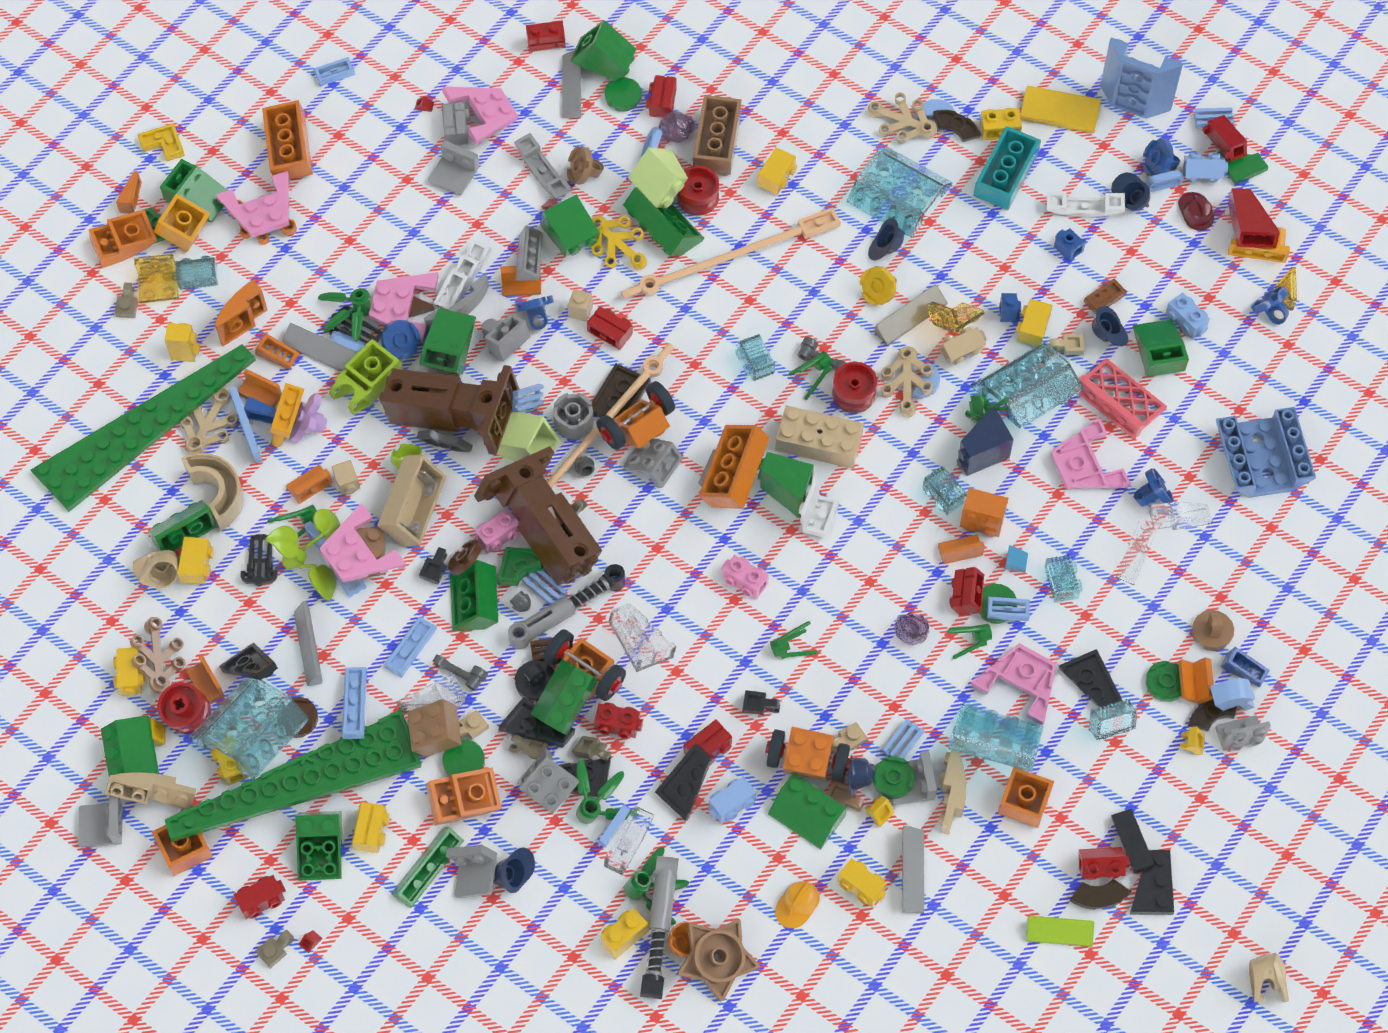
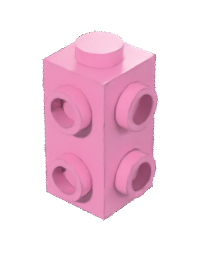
M509 509L504 512L501 511L487 523H481L475 530L476 540L482 545L487 554L497 551L504 543L514 540L519 536L520 531L517 526L520 521Z
M734 554L722 566L724 581L729 586L739 588L748 597L752 596L758 599L768 585L769 575L760 567H754L744 557H738Z

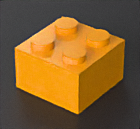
M176 193L158 220L154 233L188 252L205 227L210 213Z

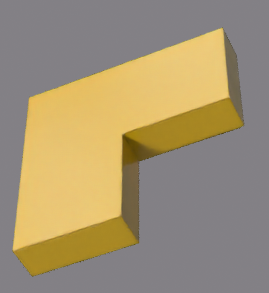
M174 123L137 134L143 153L162 147L167 162L185 156Z

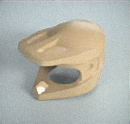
M161 550L148 553L133 562V572L138 581L143 585L166 588L171 586L178 577L179 558L173 551Z
M1275 952L1250 960L1249 976L1253 1001L1260 1002L1264 1000L1261 989L1265 980L1270 983L1273 991L1278 990L1284 1003L1289 1002L1286 969L1281 957Z

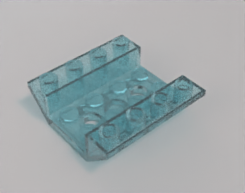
M885 147L878 149L860 172L847 198V203L883 223L889 218L896 219L899 228L905 232V235L912 238L921 227L924 214L938 196L943 197L953 182L895 150ZM887 171L889 175L882 176L880 172ZM920 189L922 193L915 194L912 190Z
M1045 342L1030 348L971 383V387L980 395L991 393L999 401L1008 397L1009 401L1005 404L1007 418L1019 429L1084 390L1070 362Z
M247 678L189 736V740L205 750L209 745L213 746L234 759L239 771L255 779L309 721V718L289 695L263 680ZM257 701H265L261 706L254 705ZM229 731H237L235 735H227Z
M961 704L948 749L1032 772L1044 726H1040L1035 721L1026 722L1019 720L1018 717L1013 715H1000L995 710H982L973 704Z

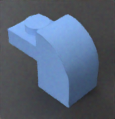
M1230 679L1210 686L1215 706L1223 711L1238 705L1246 710L1255 708L1253 703L1255 696L1248 679Z

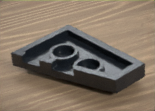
M254 642L219 666L223 673L257 680L270 677L278 669L276 663Z
M1097 649L1058 666L1104 714L1124 706V702Z
M524 697L499 725L498 731L519 735L560 748H564L575 734V728L573 727L565 735L531 715L535 704Z
M698 743L693 745L655 791L685 821L689 819L713 759Z
M611 756L608 760H584L590 785V793H587L588 796L598 797L597 792L608 781ZM577 763L559 764L577 778ZM578 785L570 793L583 795L578 792Z
M1149 850L1155 867L1142 871L1129 915H1173L1174 898L1170 850Z

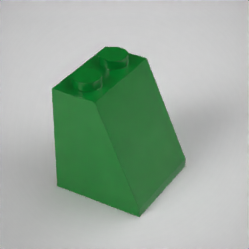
M603 20L580 37L570 61L573 64L616 81L620 77L624 78L629 73V66L635 59L636 48Z
M577 194L542 213L540 226L564 257L568 255L574 256L581 251V248L585 246L591 247L598 242L600 232Z
M767 452L765 459L762 458L758 468L760 470L758 479L761 480L760 488L796 517L801 518L799 508L801 503L805 502L807 498L805 494L808 485H812L814 465Z

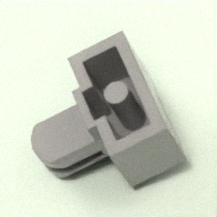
M513 313L499 322L493 318L487 319L481 326L489 353L502 361L506 360L530 338L526 321Z

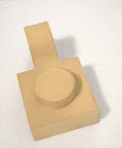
M1063 334L1062 339H1050V344L1048 345L1049 353H1057L1063 350L1064 355H1084L1083 334Z
M477 709L459 721L461 740L466 736L473 740L489 729V724Z
M855 722L838 732L839 737L834 739L831 751L835 754L839 743L850 745V751L866 743L868 737L858 723Z

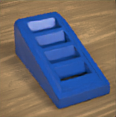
M248 397L244 407L248 419L272 424L277 410L252 397Z
M1236 646L1227 653L1220 666L1240 678L1248 679L1250 683L1257 687H1261L1270 671ZM1249 666L1252 667L1250 673L1247 672ZM1258 670V671H1260V673H1259L1258 677L1256 678V677H1254V675H1255L1256 671Z

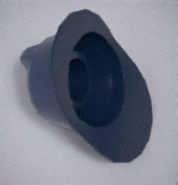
M1125 172L1114 179L1111 191L1112 193H1125V207L1127 209L1140 210L1144 207H1149L1150 188L1137 175Z
M889 218L880 227L878 234L869 247L868 256L871 260H879L886 253L890 254L897 251L903 244L905 232L899 228L896 219Z
M1108 306L1098 307L1095 318L1092 321L1094 334L1104 342H1110L1120 347L1127 345L1128 335L1117 313Z
M851 755L849 789L852 798H855L857 790L871 785L876 771L875 765L869 763L866 758H853Z
M525 847L518 848L508 858L497 863L493 884L499 885L509 893L518 892L530 879L535 869V858L530 849Z

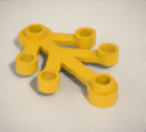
M603 216L592 218L595 225L598 222H601V225L597 227L600 232L598 242L592 246L591 250L597 257L604 254V248L602 247L603 234L608 239V256L605 258V264L608 268L612 269L617 266L616 247L631 259V264L636 270H642L647 266V259L644 254L635 253L622 241L642 240L644 232L641 228L637 227L632 231L615 233L608 229L617 227L628 229L631 226L629 217L621 216L618 220H606ZM624 220L628 221L627 224L622 225ZM637 232H641L640 236H635ZM596 248H601L599 252H595ZM641 258L639 262H635V259ZM609 260H614L612 264H608Z

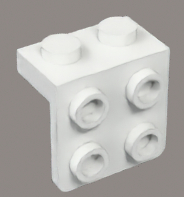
M813 480L812 485H808L805 496L807 498L805 502L801 503L799 508V514H801L800 524H802L804 533L827 538L839 506V500L821 496L819 494L818 480Z

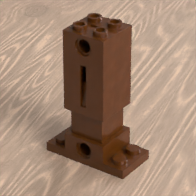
M503 365L501 373H498L497 381L482 379L481 385L462 383L459 376L392 368L390 376L386 379L384 392L380 394V403L390 424L458 432L459 427L477 429L479 435L483 438L488 453L497 455L512 413L513 391L520 388L512 367L508 365Z
M551 446L486 474L474 497L477 502L485 499L488 501L496 497L503 508L510 506L520 521L517 526L518 530L556 585L559 586L563 583L570 584L580 575L582 577L588 575L592 571V566L598 562L602 549L562 492L555 494L545 480V476L548 473L545 468L551 463V458L555 453Z

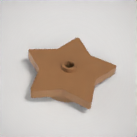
M736 919L717 929L695 923L687 924L690 953L678 970L677 975L704 981L720 1002L724 1001L736 977L760 968V965L746 951L742 944L741 920ZM714 953L720 956L718 962L714 959Z

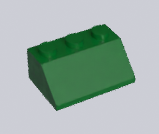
M200 500L190 504L185 510L174 513L164 522L155 524L148 532L159 551L170 550L175 552L183 546L184 537L199 538L215 529L217 525L209 505Z
M476 560L463 573L459 575L450 574L452 631L485 630L498 623L496 566Z
M562 659L533 708L531 715L567 735L599 679Z
M149 716L119 719L101 728L109 777L110 775L142 772L159 774Z
M792 773L780 789L768 815L821 850L845 818L846 807L795 773Z

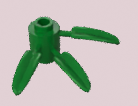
M364 288L354 290L350 297H346V294L341 292L320 294L318 300L341 303L351 301L353 308L350 310L343 309L337 313L324 327V333L335 328L347 319L350 313L356 311L352 314V337L357 342L361 334L363 316L369 315L372 304L369 292Z
M986 394L970 396V411L967 410L965 416L975 420L977 424L992 407H995L997 411L1010 410L1026 404L1028 399L1016 404L1000 407L1009 401L1008 397L999 402L989 404Z
M580 759L576 769L577 779L579 780L577 785L578 792L583 794L584 800H582L576 810L578 820L584 824H590L596 820L598 815H606L607 820H613L620 809L607 808L606 811H601L599 801L601 799L607 800L624 778V771L616 773L597 792L599 795L597 799L588 798L587 793H590L588 774L584 761ZM630 810L625 820L637 818L640 813L636 810Z
M664 847L658 848L644 864L641 871L635 872L624 885L625 895L631 900L643 898L647 902L646 908L649 911L651 910L652 900L645 894L650 887H654L650 876H652L656 869L657 856L664 855ZM676 879L675 890L687 887L689 881ZM672 917L671 925L676 924V921Z

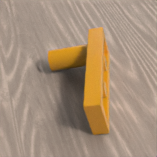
M1278 227L1280 235L1276 248L1237 247L1236 239L1231 238L1228 255L1286 263L1290 253V246H1285L1286 229Z
M285 383L270 429V433H273L271 439L273 446H282L285 437H290L305 389Z

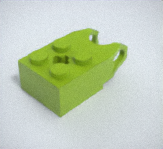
M371 339L344 366L345 369L337 376L329 394L334 400L346 394H354L347 407L350 413L354 415L371 406L380 397V394L384 392L386 379L390 376L392 368L403 369L401 362Z

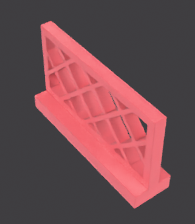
M1107 358L1087 375H1082L1074 388L1078 395L1133 439H1136L1141 431L1167 408L1163 402ZM1108 367L1112 374H1103L1102 368ZM1091 378L1099 379L1100 385L1094 384V383H1093L1091 380H1089V379H1091ZM1103 379H1113L1114 385H1104ZM1117 380H1124L1127 386H1118ZM1105 390L1115 391V397L1109 396ZM1118 391H1128L1129 397H1119ZM1132 392H1139L1143 398H1133ZM1120 402L1130 403V409L1124 408ZM1134 403L1144 404V410L1134 409ZM1148 404H1154L1159 409L1148 410ZM1135 415H1145L1146 420L1142 422Z

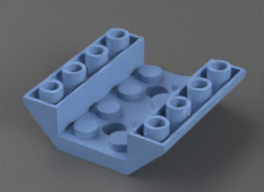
M1111 37L1100 82V87L1110 105L1146 119L1171 111L1183 63L1176 59L1165 57L1159 68L1153 64L1139 61L1133 57L1126 56L1129 43Z
M1295 407L1276 409L1272 418L1238 422L1236 416L1216 418L1215 421L1237 492L1250 497L1291 492L1316 479ZM1252 437H1260L1262 439V442L1255 443L1252 440ZM1268 471L1273 477L1265 478L1262 473Z

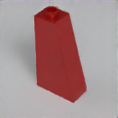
M1231 188L1228 206L1237 247L1276 248L1280 231L1252 190Z

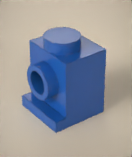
M1071 228L1066 231L1062 229L1055 236L1054 247L1070 262L1084 252L1086 240L1084 238L1081 239Z
M1001 293L999 303L1000 322H1019L1021 301H1018L1017 293Z

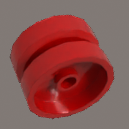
M702 165L684 169L688 179L684 183L683 189L677 193L679 206L686 213L692 215L710 213L719 202L718 176L709 167Z
M856 361L847 362L840 366L834 373L832 396L835 404L840 409L850 413L864 412L870 408L875 401L877 377L874 370L867 364Z
M185 682L171 684L164 689L157 704L158 715L162 721L178 733L187 735L197 733L203 729L210 720L212 711L210 701L206 695L195 686Z

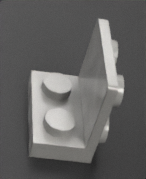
M444 140L441 144L442 158L428 177V182L455 194L462 195L479 169L478 154Z
M653 438L645 447L635 448L623 467L625 470L647 474L656 487L663 488L682 461L683 456L673 442Z
M1257 715L1218 724L1215 730L1223 751H1237L1246 745L1257 746L1263 743L1271 724L1270 721L1259 723Z
M545 748L519 779V789L548 811L554 813L577 786L579 780L555 763L552 759V753Z
M921 751L918 760L908 761L915 771V783L912 790L904 797L892 799L893 805L935 800L937 788L929 751Z
M109 795V803L79 806V847L122 844L123 803L120 798Z
M482 844L448 848L446 857L453 860L454 864L459 865L455 897L466 898L491 895L497 852Z

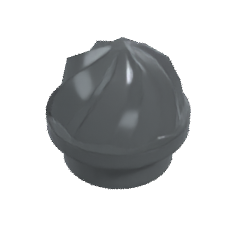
M586 455L577 458L575 462L576 472L584 477L591 475L595 470L593 459L588 458Z
M520 591L510 600V603L513 605L512 608L518 612H525L530 609V597L523 591Z

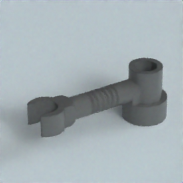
M804 337L801 343L802 347L797 356L807 361L809 357L814 358L820 353L815 351L818 342L811 337ZM831 358L833 363L830 366L837 371L846 362Z
M438 654L432 660L435 666L452 672L466 680L465 685L476 691L481 681H484L488 676V672L479 666L474 665L471 671L467 672Z

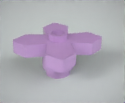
M314 393L309 397L307 403H300L296 415V423L289 437L290 441L297 443L302 440L305 433H322L327 425V418L317 412L321 405V395Z

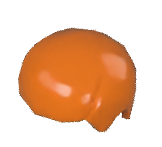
M683 921L674 926L669 933L667 942L669 949L678 957H687L690 953L687 924L693 922Z

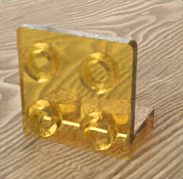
M174 254L134 258V265L138 273L140 303L179 299L178 267Z
M933 301L926 304L933 325L953 333L960 332L965 326L979 320V317L985 314L983 309L964 302L954 308H949Z

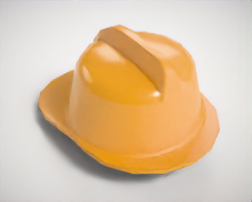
M798 881L790 885L775 908L778 922L786 928H798L806 923L820 901V894L817 888L806 881Z

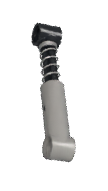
M618 564L609 565L598 581L592 582L590 586H585L584 590H578L577 594L571 595L570 598L564 596L526 620L513 623L508 629L510 645L515 649H524L531 640L573 616L576 608L581 605L583 606L587 601L590 602L592 598H597V595L602 592L604 594V591H619L624 588V568ZM612 576L620 577L616 580L611 579ZM516 634L524 635L521 638L514 637Z
M657 856L648 927L652 931L650 932L652 938L649 941L651 947L648 950L650 954L647 962H649L645 974L642 975L640 997L662 1000L664 977L662 976L661 967H664L662 965V958H665L663 957V950L666 949L664 948V941L667 940L665 939V934L670 932L679 858Z

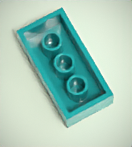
M1006 126L975 183L973 196L1009 210L1039 153L1041 140Z

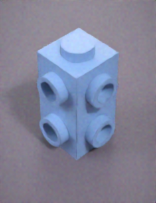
M1189 153V156H1184L1183 176L1188 178V181H1199V178H1207V181L1217 182L1219 179H1224V173L1228 172V162H1225V159L1219 153H1209V156H1201V153Z
M1182 292L1168 302L1165 313L1169 319L1181 328L1184 334H1188L1193 339L1197 335H1203L1208 330L1207 326L1210 320L1208 314L1201 310L1191 297H1187Z
M744 776L740 779H733L723 791H716L711 795L708 812L714 820L718 819L721 824L725 821L730 822L737 817L738 812L742 809L747 810L755 804L756 791Z

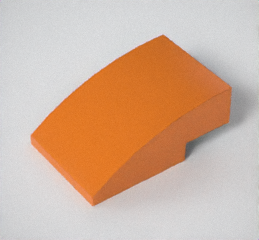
M145 210L107 219L106 225L88 229L89 238L101 268L131 258L157 242Z
M254 279L244 285L229 299L216 319L215 327L223 347L256 326L254 319L268 311L263 291Z
M493 767L453 774L450 777L430 780L426 783L435 826L477 817L502 809Z

